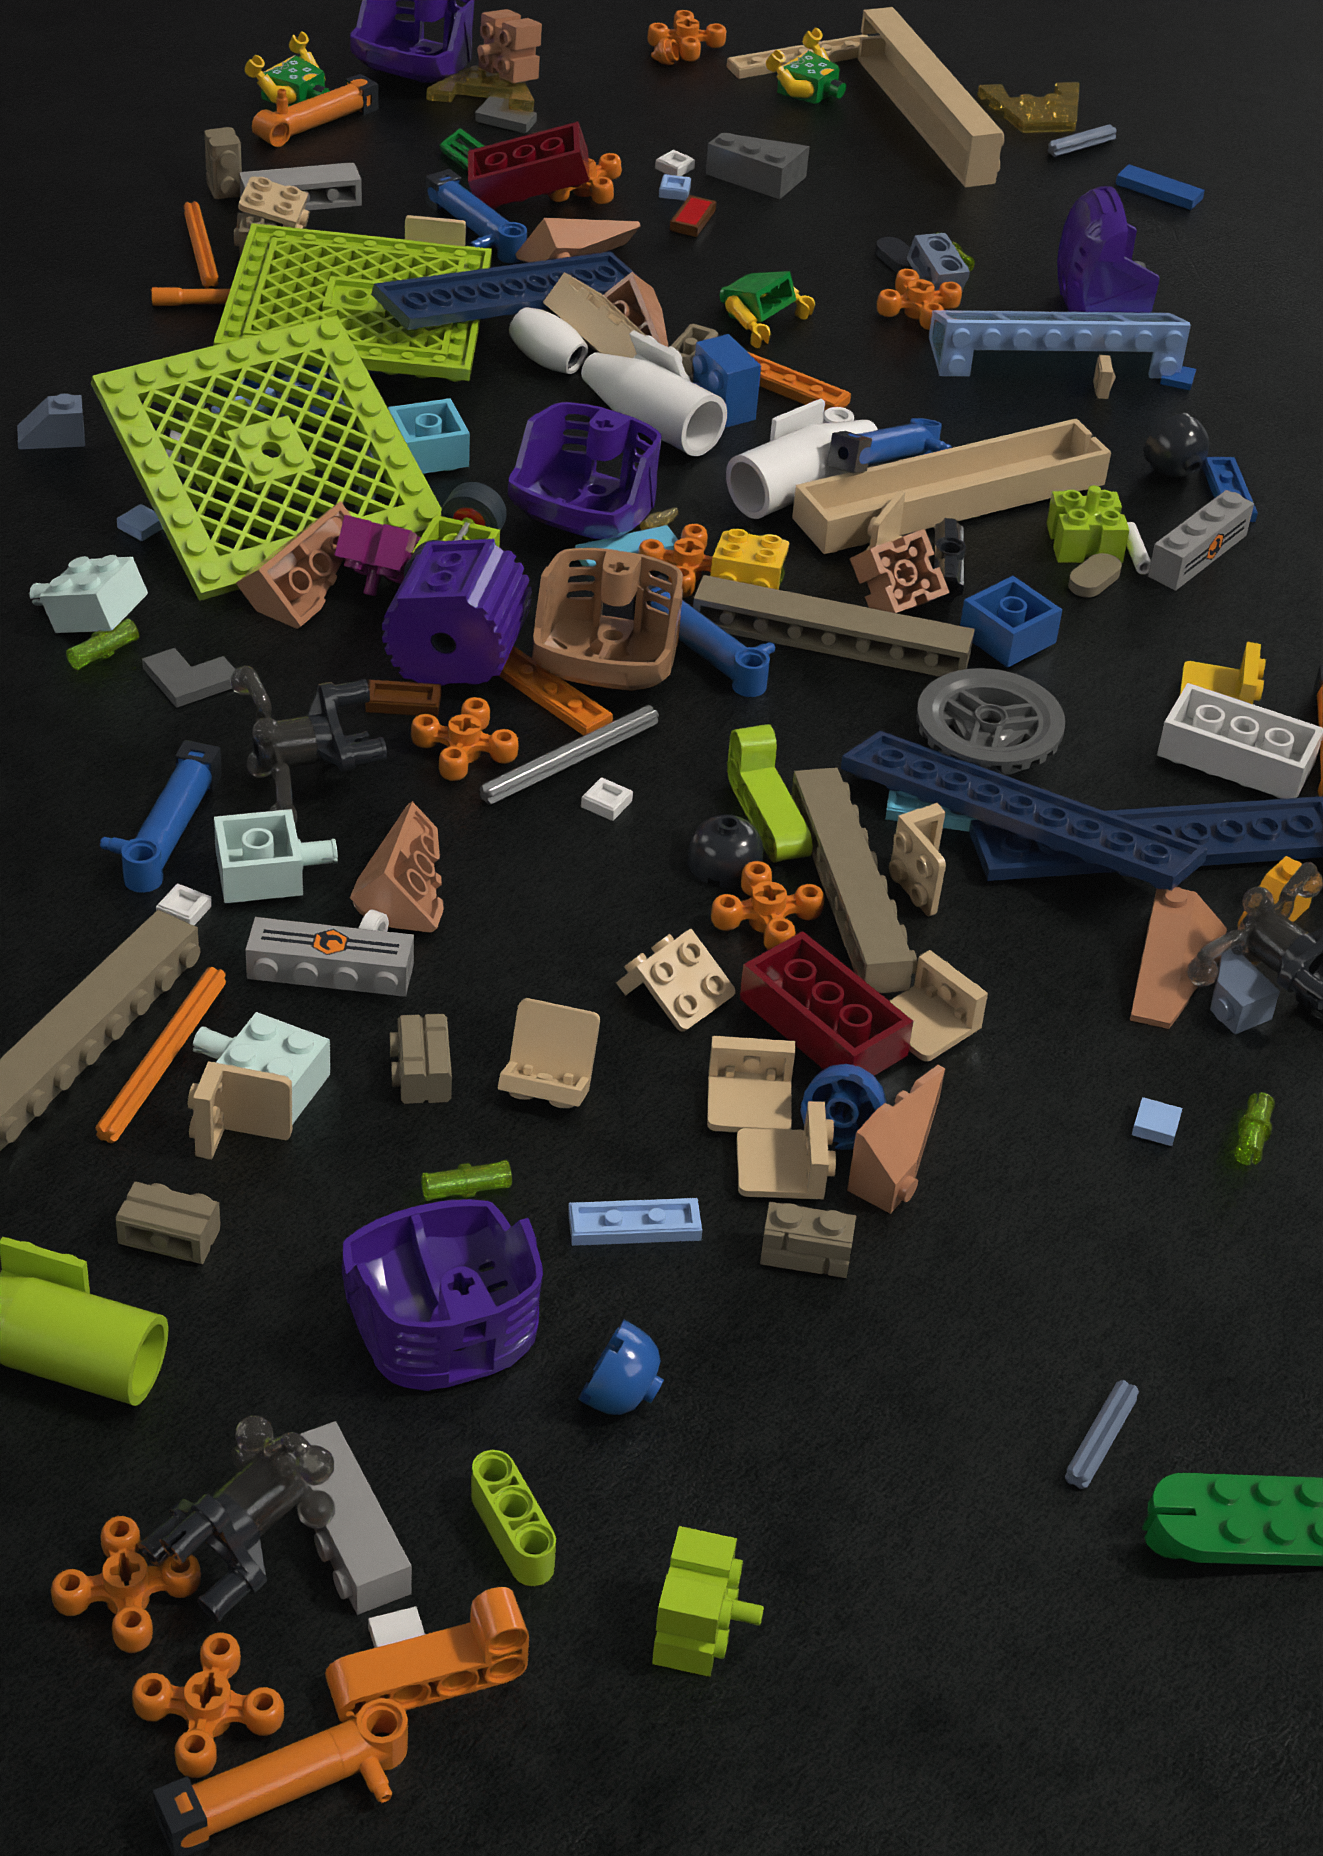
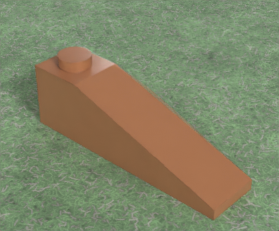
M631 272L603 294L645 335H650L658 343L669 347L662 308L654 289Z
M341 501L236 582L257 612L297 629L322 609L326 601L324 597L329 587L334 585L338 577L336 573L343 561L335 556V551L344 515L351 516Z
M413 801L405 807L358 877L350 899L353 901L357 911L363 916L371 909L386 914L389 920L388 927L431 933L437 929L444 910L443 900L436 895V889L442 885L441 876L435 872L434 862L440 859L438 828Z
M1175 887L1172 891L1156 889L1130 1021L1169 1029L1187 1006L1191 995L1197 987H1201L1205 982L1207 974L1212 967L1217 966L1219 963L1227 928L1196 892Z
M940 1065L935 1066L915 1081L910 1093L902 1090L897 1094L894 1101L896 1103L893 1107L884 1103L856 1132L847 1191L890 1214L901 1201L908 1202L911 1199L918 1185L916 1175L940 1098L945 1068Z

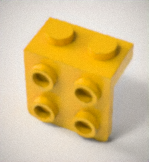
M742 529L724 531L712 558L710 576L779 590L781 569L788 552L789 542L772 534L758 536L748 534L747 531Z
M1246 643L1240 669L1193 661L1185 662L1180 695L1186 684L1190 683L1253 704L1254 700L1260 701L1264 685L1262 678L1266 659L1260 658L1261 644Z

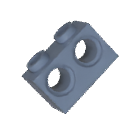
M937 233L914 236L907 260L913 270L918 273L919 279L933 283L934 291L939 290L940 285L944 282H955L961 286L963 292L970 271L947 234Z

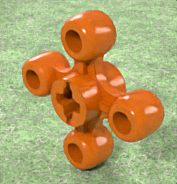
M679 10L674 15V29H668L667 25L663 23H653L648 28L647 40L651 46L655 47L661 39H674L678 44L681 59L695 61L700 56V41H705L707 46L712 48L724 46L726 28L721 24L715 23L708 25L706 30H699L700 23L694 19V14L688 10Z
M606 153L600 157L599 164L597 165L594 160L589 159L590 182L576 188L568 187L556 190L554 193L549 194L548 197L554 202H563L569 198L570 191L573 190V193L580 197L592 196L594 202L598 204L611 202L614 197V187L611 180L617 179L622 172L620 157L615 153Z
M901 269L896 275V290L885 289L879 293L877 311L882 316L893 317L899 313L901 308H905L904 312L908 317L919 319L920 325L924 329L930 330L932 310L957 308L961 302L962 288L958 283L944 282L940 285L939 290L934 291V284L930 281L919 279V275L915 270Z
M692 523L686 525L681 532V539L677 540L674 544V550L665 549L662 542L656 539H646L639 545L638 554L663 560L681 570L683 575L682 598L692 595L695 590V582L702 577V571L711 572L713 556L704 554L708 535L705 527L700 524Z
M473 697L467 699L462 704L461 714L452 717L448 726L440 725L438 719L430 714L418 715L412 721L411 738L416 746L432 748L438 742L448 746L440 753L439 772L443 778L449 781L463 779L468 772V763L478 760L481 751L488 752L495 762L501 764L514 761L518 755V738L513 731L500 729L492 735L482 732L488 726L490 720V707L487 701L482 698Z
M752 861L745 865L741 875V887L747 895L752 897L748 900L740 901L739 898L731 894L718 896L712 904L711 920L718 929L730 931L738 927L742 920L749 919V924L753 929L764 933V945L767 950H770L796 934L795 926L791 921L785 919L787 915L795 913L804 920H814L821 915L825 902L824 892L817 885L804 884L797 888L795 894L787 895V891L782 885L772 882V871L766 863Z
M116 1516L108 1520L101 1530V1546L104 1554L108 1557L103 1565L102 1573L95 1576H86L82 1571L76 1569L62 1571L52 1582L51 1597L55 1609L66 1616L81 1614L88 1608L90 1603L96 1601L106 1602L108 1608L116 1614L112 1622V1635L116 1646L127 1653H136L145 1649L152 1640V1620L149 1613L145 1610L150 1601V1595L158 1591H166L169 1595L176 1598H185L192 1595L200 1585L201 1568L197 1558L192 1554L186 1558L183 1564L177 1563L174 1560L176 1554H173L160 1567L148 1566L145 1559L137 1553L140 1549L138 1543L141 1541L136 1522L126 1516ZM128 1581L129 1585L124 1586V1582Z
M224 1632L212 1634L204 1640L200 1648V1662L203 1671L194 1674L187 1681L185 1687L171 1685L164 1675L149 1673L140 1677L132 1690L133 1707L136 1714L143 1720L158 1721L165 1718L168 1714H177L186 1720L189 1729L179 1737L175 1745V1762L179 1771L189 1778H201L213 1770L217 1753L213 1738L222 1735L229 1728L231 1722L246 1724L248 1730L253 1734L267 1736L275 1733L284 1720V1703L280 1694L274 1689L261 1687L253 1690L248 1695H240L230 1689L228 1678L237 1672L240 1666L241 1653L237 1640L232 1635Z

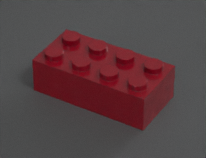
M579 121L468 151V183L472 194L492 209L514 201L523 202L529 197L541 194L549 195L556 190L568 187L576 188L590 182L588 149Z
M803 931L743 964L740 1000L789 1041H795V1046L822 1069L832 1065L850 1064L862 1067L875 1076L908 1056L914 1021Z

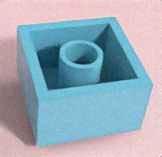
M451 398L388 407L423 475L430 472L453 471L457 468L469 467L470 433Z

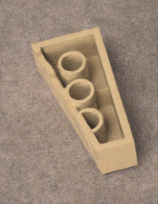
M565 272L543 301L562 320L571 325L585 339L589 347L599 353L633 358L637 353L629 334L635 330L646 336L604 295Z

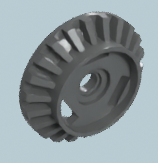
M977 668L951 672L931 682L920 695L916 724L920 725L919 732L922 737L928 739V745L932 749L939 750L941 753L999 774L1009 775L1029 769L1031 764L1040 765L1046 761L1047 756H1053L1057 752L1058 745L1061 744L1064 735L1065 715L1055 697L1034 681L1011 672ZM983 719H991L998 723H988L983 721ZM953 725L957 734H955L948 726Z

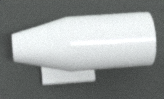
M633 330L629 334L637 353L633 358L593 353L585 360L581 375L583 380L613 411L634 417L661 433L662 441L691 456H700L713 448L720 439L727 420L726 404L721 397L691 382L683 367L682 356L675 348L671 346L666 347L658 343L652 336H644Z
M821 398L772 418L770 442L733 457L727 465L726 481L734 503L742 513L753 519L762 518L794 504L796 485L848 473L847 471L827 465L832 433L849 431L857 434L878 430L875 424L870 420L823 423L825 401Z

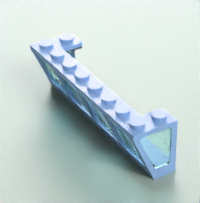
M932 310L929 339L939 376H970L974 350L1152 352L1148 371L1149 378H1161L1162 375L1171 376L1175 372H1181L1191 325L1190 322L1171 313Z

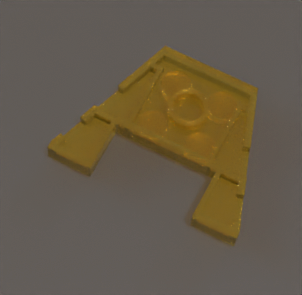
M479 65L466 68L427 88V100L452 102L456 94L486 98L496 97L509 99L510 110L534 111V98L524 81L517 83L509 82L499 77V73L492 74L478 68Z
M1079 82L1056 83L1054 93L1047 94L1045 97L1023 94L1020 97L1010 98L1002 84L979 85L978 97L981 99L988 98L990 100L989 106L994 110L1004 111V118L1023 133L1075 131Z

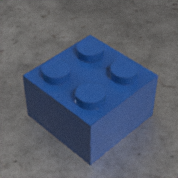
M729 334L696 342L695 356L693 357V383L724 400L727 407L725 428L756 420L761 365Z
M1012 576L964 599L960 626L975 629L973 643L1008 668L1056 643L1062 609Z

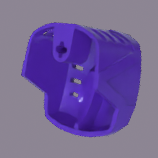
M362 0L357 26L350 36L351 52L356 58L370 69L416 80L419 83H434L454 76L471 61L474 0H461L466 3L464 7L458 6L456 0H406L415 2L414 8L396 6V2L401 0ZM411 14L414 15L415 21L396 20L395 15ZM445 17L443 43L424 39V22H435Z
M1100 186L1089 190L1079 197L1069 210L1060 239L1057 259L1060 294L1063 296L1068 312L1151 313L1160 277L1132 261L1137 229L1127 223L1121 199L1116 190L1111 186Z
M571 402L551 405L527 421L516 466L509 477L508 497L526 515L543 524L591 539L618 538L639 525L655 505L661 433L641 420L603 407ZM567 414H579L588 416L591 420L589 423L565 420V416ZM566 429H579L587 431L588 437L564 435L563 432ZM638 432L649 437L653 444L650 445L638 437ZM564 444H579L586 446V452L563 450L562 446ZM636 447L641 448L646 452L643 455H640L637 453ZM623 452L620 479L596 472V460L609 461ZM634 462L639 463L638 469L635 467Z
M471 1199L447 1200L411 1207L376 1219L358 1229L343 1242L342 1276L347 1303L350 1304L359 1332L374 1360L375 1366L392 1383L424 1391L451 1387L489 1376L511 1367L534 1344L539 1323V1298L543 1271L536 1237L528 1218L519 1220L511 1227L505 1216L492 1202ZM488 1267H494V1269H491V1270H488V1271H484V1272H480V1270H482V1269H485V1268H488ZM501 1286H506L505 1288H502V1289H499V1290H496V1291H493V1292H490V1293L488 1292L489 1290H492V1289H495V1288H498V1287H501ZM466 1347L465 1349H463V1350H461V1351H453V1350H456V1349H460V1348Z

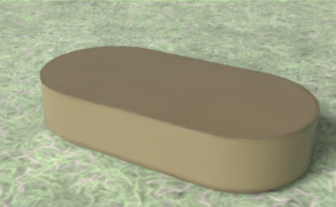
M1099 553L1092 555L1070 573L1069 589L1081 597H1094L1100 594L1119 578L1122 567L1121 561L1110 554Z

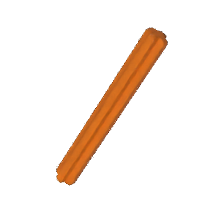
M196 201L192 203L186 202L183 205L184 215L202 285L206 288L210 286L215 288L219 284L218 273L200 206Z

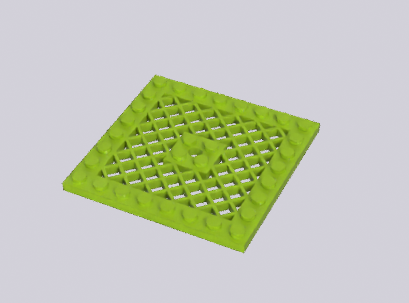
M251 223L213 346L338 315L367 370L381 371L388 375L400 373L415 375L419 378H446L453 382L469 381L480 319L407 330L393 315L382 307L371 293L375 283L490 268L492 249Z
M338 315L92 376L91 385L199 601L239 590L240 588L236 584L237 581L316 520V518L311 517L314 509L325 513L332 508L334 504L319 499L322 492L339 498L337 503L341 501L343 504L346 501L361 507L358 514L348 511L352 517L382 525L386 524L408 529L417 534L418 537H422L435 515L441 516L442 508ZM305 363L320 368L319 375L303 369ZM269 369L267 374L262 372L263 370ZM277 370L291 376L289 383L274 377L275 371ZM327 372L332 380L325 378ZM245 378L261 384L259 389L256 390L244 385ZM297 379L313 385L311 392L295 386ZM207 385L205 389L199 386ZM214 386L229 391L228 398L213 393ZM267 387L283 393L281 399L266 394ZM319 388L335 394L333 401L317 395ZM176 393L174 397L168 394ZM183 394L199 399L197 406L181 400ZM239 395L251 400L250 407L235 402L236 396ZM289 396L305 402L303 408L287 403ZM341 398L346 406L339 404ZM154 401L168 407L166 413L163 414L151 409L152 402ZM206 403H209L222 410L217 415L203 408ZM261 404L275 411L272 416H269L256 409ZM311 405L327 411L325 417L309 412ZM178 411L190 416L188 423L173 418L174 412ZM228 412H231L244 419L241 424H238L225 417ZM281 413L287 415V416L279 417ZM334 414L349 420L347 426L331 421L332 415ZM290 417L297 419L294 425ZM197 420H200L213 427L210 432H207L194 425ZM250 421L256 423V424H253V425H249ZM151 422L159 424L156 431ZM305 422L319 428L317 434L315 435L301 429L302 423ZM354 424H356L360 432L352 429ZM168 428L181 433L179 441L163 435L165 429ZM219 429L227 431L225 439L217 436ZM326 431L341 437L339 443L337 444L323 438L324 432ZM188 437L203 442L202 449L200 450L185 444ZM348 440L363 446L361 452L359 453L344 447L346 441ZM303 443L311 445L308 452ZM212 446L227 452L224 459L209 454L210 447ZM164 448L173 451L170 458ZM318 448L333 454L331 460L328 461L314 455L316 449ZM271 449L276 451L279 456L271 458L264 455L262 451ZM368 450H370L373 458L366 456ZM181 454L195 460L193 467L177 462L176 460ZM233 455H234V457H235V459H236L238 465H236V464L230 462L231 459H232V457H233ZM340 457L354 463L353 469L350 470L336 464L338 458ZM205 464L217 469L215 477L199 471L201 465ZM362 466L376 472L375 479L358 473L360 467ZM316 469L325 472L322 479L314 476ZM224 473L241 479L238 486L221 480ZM178 475L187 478L184 484H182ZM330 475L346 480L344 488L329 482ZM382 476H384L387 484L380 482ZM193 481L209 487L207 493L203 494L191 489L190 486ZM289 482H293V484H292L291 487H290V486H287V485H285V484H286V483H289ZM246 483H248L252 492L244 489ZM302 483L316 489L314 496L297 490L299 484ZM352 484L369 490L367 496L365 497L351 491ZM217 490L231 496L229 504L213 498L215 491ZM262 490L260 495L253 493ZM269 491L285 497L283 504L267 499ZM374 493L391 499L389 506L372 500ZM238 499L253 505L252 512L250 513L235 507ZM293 500L307 506L305 514L289 508L291 501ZM192 502L200 505L197 512ZM208 508L223 514L220 522L204 516L206 509ZM260 509L277 515L275 521L272 522L257 516ZM367 510L373 512V514L365 515ZM229 517L245 523L243 531L226 525ZM285 518L300 524L297 531L281 526L282 519ZM255 527L267 532L266 539L263 540L249 534L251 528ZM205 529L214 532L211 540ZM222 535L237 541L234 549L217 543L220 536ZM274 536L282 538L276 541H272ZM243 544L246 545V546L251 547V548H247V549L241 550Z

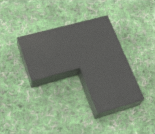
M496 89L475 112V121L527 133L536 123L537 113L518 108L521 105L522 95Z
M175 648L142 659L145 672L176 708L241 685V675L224 656L191 667Z

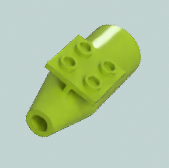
M2 1237L0 1240L2 1271L0 1272V1364L133 1406L139 1405L152 1389L164 1359L168 1341V1322L166 1317L90 1294L87 1261L78 1259L70 1254H60L43 1249L30 1242H20Z

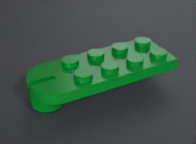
M1203 1473L1171 1474L1157 1484L1148 1502V1516L1142 1526V1530L1148 1531L1145 1541L1156 1554L1173 1560L1183 1558L1199 1563L1323 1566V1478Z

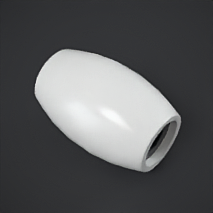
M525 307L515 315L510 324L509 335L517 347L528 358L545 368L556 372L572 374L582 366L588 353L586 342L571 325L554 314L540 309Z

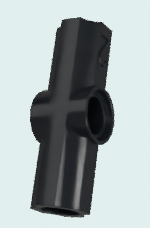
M944 518L942 522L935 524L932 569L938 567L941 569L949 593L941 596L940 599L946 601H953L954 598L962 595L964 590V556L966 545L964 543L963 526L959 525L957 520L952 518Z

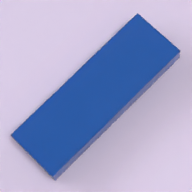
M1130 164L1116 178V184L1189 210H1192L1203 199L1205 191Z
M1206 457L1202 469L1214 499L1225 490L1238 493L1243 498L1253 502L1235 457ZM1255 505L1253 506L1250 522H1256L1258 512Z

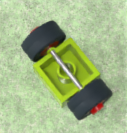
M466 482L457 486L444 503L441 516L435 515L411 552V557L405 566L404 578L416 555L421 554L427 542L494 539L496 546L499 547L500 530L506 520V507L499 494L487 485L477 482Z

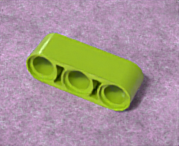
M488 1450L480 1453L473 1460L472 1502L517 1581L529 1586L542 1585L549 1581L554 1573L555 1533L511 1457L499 1450Z

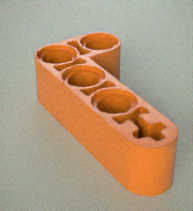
M506 1587L486 1590L472 1601L470 1623L350 1654L331 1663L326 1669L325 1676L339 1720L346 1722L357 1717L363 1705L379 1698L392 1699L405 1710L512 1681L519 1677L527 1668L529 1634L513 1591Z

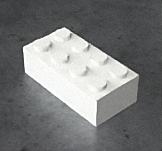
M1187 683L1164 722L1157 756L1169 759L1174 763L1196 768L1210 775H1216L1237 782L1245 787H1251L1272 794L1280 799L1297 798L1316 762L1323 737V728Z

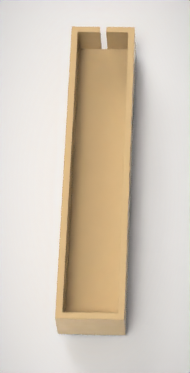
M893 7L863 10L861 33L863 35L879 33L880 35L860 37L858 61L964 187L995 184L997 172L1000 170V151L1004 144L1003 131Z
M1076 418L870 467L865 472L855 474L848 472L798 484L795 488L792 518L823 554L834 553L839 550L870 543L871 537L867 535L870 521L874 516H879L886 500H891L898 491L905 492L900 535L935 527V524L942 522L944 518L960 521L1051 498L1052 491L1088 490L1091 485H1105L1111 451L1096 437L1091 438L1092 433Z

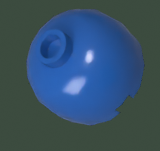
M850 1064L832 1065L819 1072L804 1092L800 1111L805 1126L808 1101L825 1102L826 1119H833V1141L839 1143L835 1148L850 1150L854 1149L856 1132L880 1106L886 1103L883 1087L874 1075L862 1067Z
M623 1319L620 1327L616 1329L593 1369V1377L589 1383L586 1382L578 1400L595 1410L612 1415H622L631 1412L642 1400L651 1403L664 1380L657 1376L661 1360L658 1347L652 1338L640 1328Z

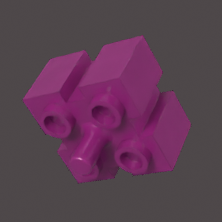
M344 515L335 556L345 560L344 567L353 569L355 573L367 576L363 593L376 597L381 576L386 577L385 579L388 581L402 583L405 566L411 557V552L421 537H418L417 534L408 529L386 524L382 525L369 520Z

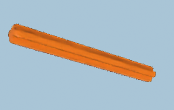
M209 967L205 970L96 1125V1136L101 1141L106 1140L109 1143H114L123 1133L226 984L224 978L226 974L223 970H217L214 967Z

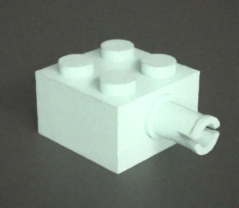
M108 555L98 559H89L86 556L76 558L69 563L67 570L54 578L50 583H35L30 588V599L40 598L34 599L32 603L36 606H44L55 633L112 631L148 594L133 557H117L116 555Z
M292 809L214 817L216 856L224 903L303 895V866L338 863L335 839L301 843L300 839L297 838Z
M258 1012L252 1016L241 1032L234 1038L209 1030L207 1027H201L193 1041L194 1052L218 1059L216 1063L288 1077L292 1081V1124L330 1075V1039Z

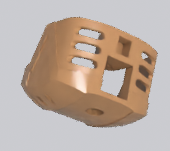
M573 548L559 552L550 562L549 566H546L541 575L533 635L532 660L544 670L563 680L629 691L658 685L670 675L676 647L678 646L683 597V575L681 570L668 562L654 557L612 549ZM589 559L596 562L595 566L569 567L570 562ZM656 570L671 577L672 583L652 576L649 571ZM592 575L595 577L593 582L568 583V579L571 576ZM648 586H656L669 592L671 598L669 599L650 591ZM588 590L594 593L592 597L567 598V594L572 591ZM636 594L634 620L602 615L603 602L611 606H625L632 601ZM647 601H654L667 607L669 614L648 606Z

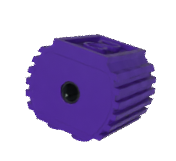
M494 539L433 541L425 544L421 554L416 555L384 616L385 620L382 624V630H385L382 640L383 643H387L385 651L387 655H393L391 663L394 667L401 668L399 674L404 679H413L417 683L440 684L441 686L449 683L476 685L488 682L492 676H500L527 618L532 600L529 599L532 594L531 587H527L530 581L528 575H522L524 567L522 563L514 562L516 556L512 551H503L496 546Z

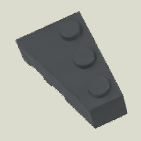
M721 133L708 143L706 175L780 200L806 178L809 146Z

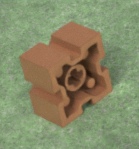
M508 9L481 13L480 35L484 39V44L479 45L477 48L479 54L478 68L492 74L499 73L500 78L512 83L538 79L540 57L535 55L536 47L541 46L542 24L529 18L521 19L520 14Z
M925 529L908 534L895 541H889L870 548L850 558L859 583L867 581L871 594L865 596L869 608L898 614L949 593L940 567L932 569L928 557L934 555V551Z

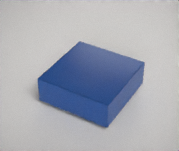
M1182 366L1181 372H1175L1171 376L1162 375L1160 384L1190 390L1196 369Z

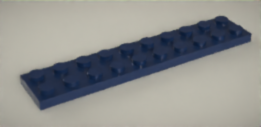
M610 251L375 283L371 295L404 328L416 330L429 326H441L449 323L514 315L525 307L540 310L549 309L543 301L564 272L603 295L633 271Z
M879 731L842 756L841 769L853 773L859 779L872 780L885 785L889 790L905 792L917 797L918 800L924 803H938L940 806L948 808L954 814L970 816L981 820L987 826L1000 827L1013 832L1019 838L1032 839L1046 844L1054 851H1065L1081 857L1087 863L1100 864L1114 869L1122 876L1141 879L1149 882L1157 889L1172 891L1206 861L1208 850L1206 847Z
M1323 796L1105 811L1208 848L1206 861L1201 866L1282 860L1285 856L1291 859L1323 858ZM981 820L970 821L969 833L987 881L1116 872L1114 869L1100 864L1087 863L1081 857L1065 851H1054L1048 845L1038 841L1019 838L1015 833L1000 827L987 826Z

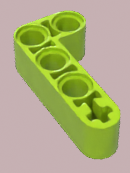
M770 724L735 729L731 731L727 763L729 782L750 823L756 827L771 862L776 863L809 857L812 854L813 847L810 830L775 768L777 744L773 728Z

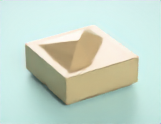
M1099 355L1093 379L1095 394L1097 398L1108 399L1116 376L1112 369L1110 356Z

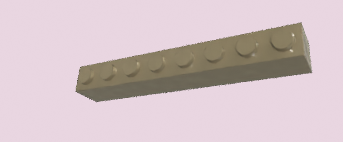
M703 575L693 603L694 609L728 634L940 677L951 672L967 669L975 631L972 628Z
M838 768L794 771L791 797L810 830L813 844L811 855L855 974L879 993L909 991L911 976L916 974L917 970L916 953L914 950H909L906 928L904 925H899L897 920L896 903L888 897L886 878L884 875L879 874L875 851H870L868 833L866 828H861L857 805H852L850 801L848 782H843Z
M157 910L0 1059V1151L8 1143L15 1141L21 1131L36 1116H40L46 1110L48 1104L62 1090L68 1089L74 1079L88 1065L93 1064L98 1059L100 1053L113 1040L119 1039L125 1029L139 1015H143L149 1009L150 1004L161 993L168 991L175 980L187 968L192 967L197 962L200 955L198 927L161 910Z

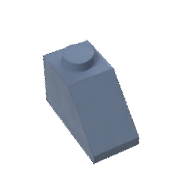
M71 394L48 396L17 425L18 449L84 447L85 434L82 396Z
M1227 943L1223 946L1210 1010L1234 1034H1238L1272 1020L1280 991L1231 943Z

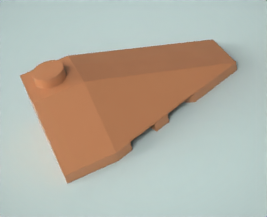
M544 218L515 255L517 259L530 263L603 253L625 245L641 226L639 221Z

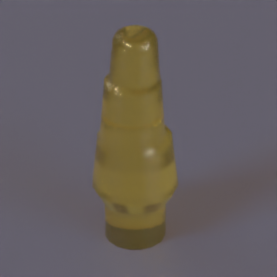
M671 508L648 515L646 520L640 523L641 530L667 525L678 515V509Z

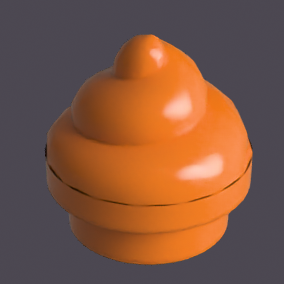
M661 39L658 45L655 46L654 52L651 53V57L663 65H673L680 58L677 42L674 39Z

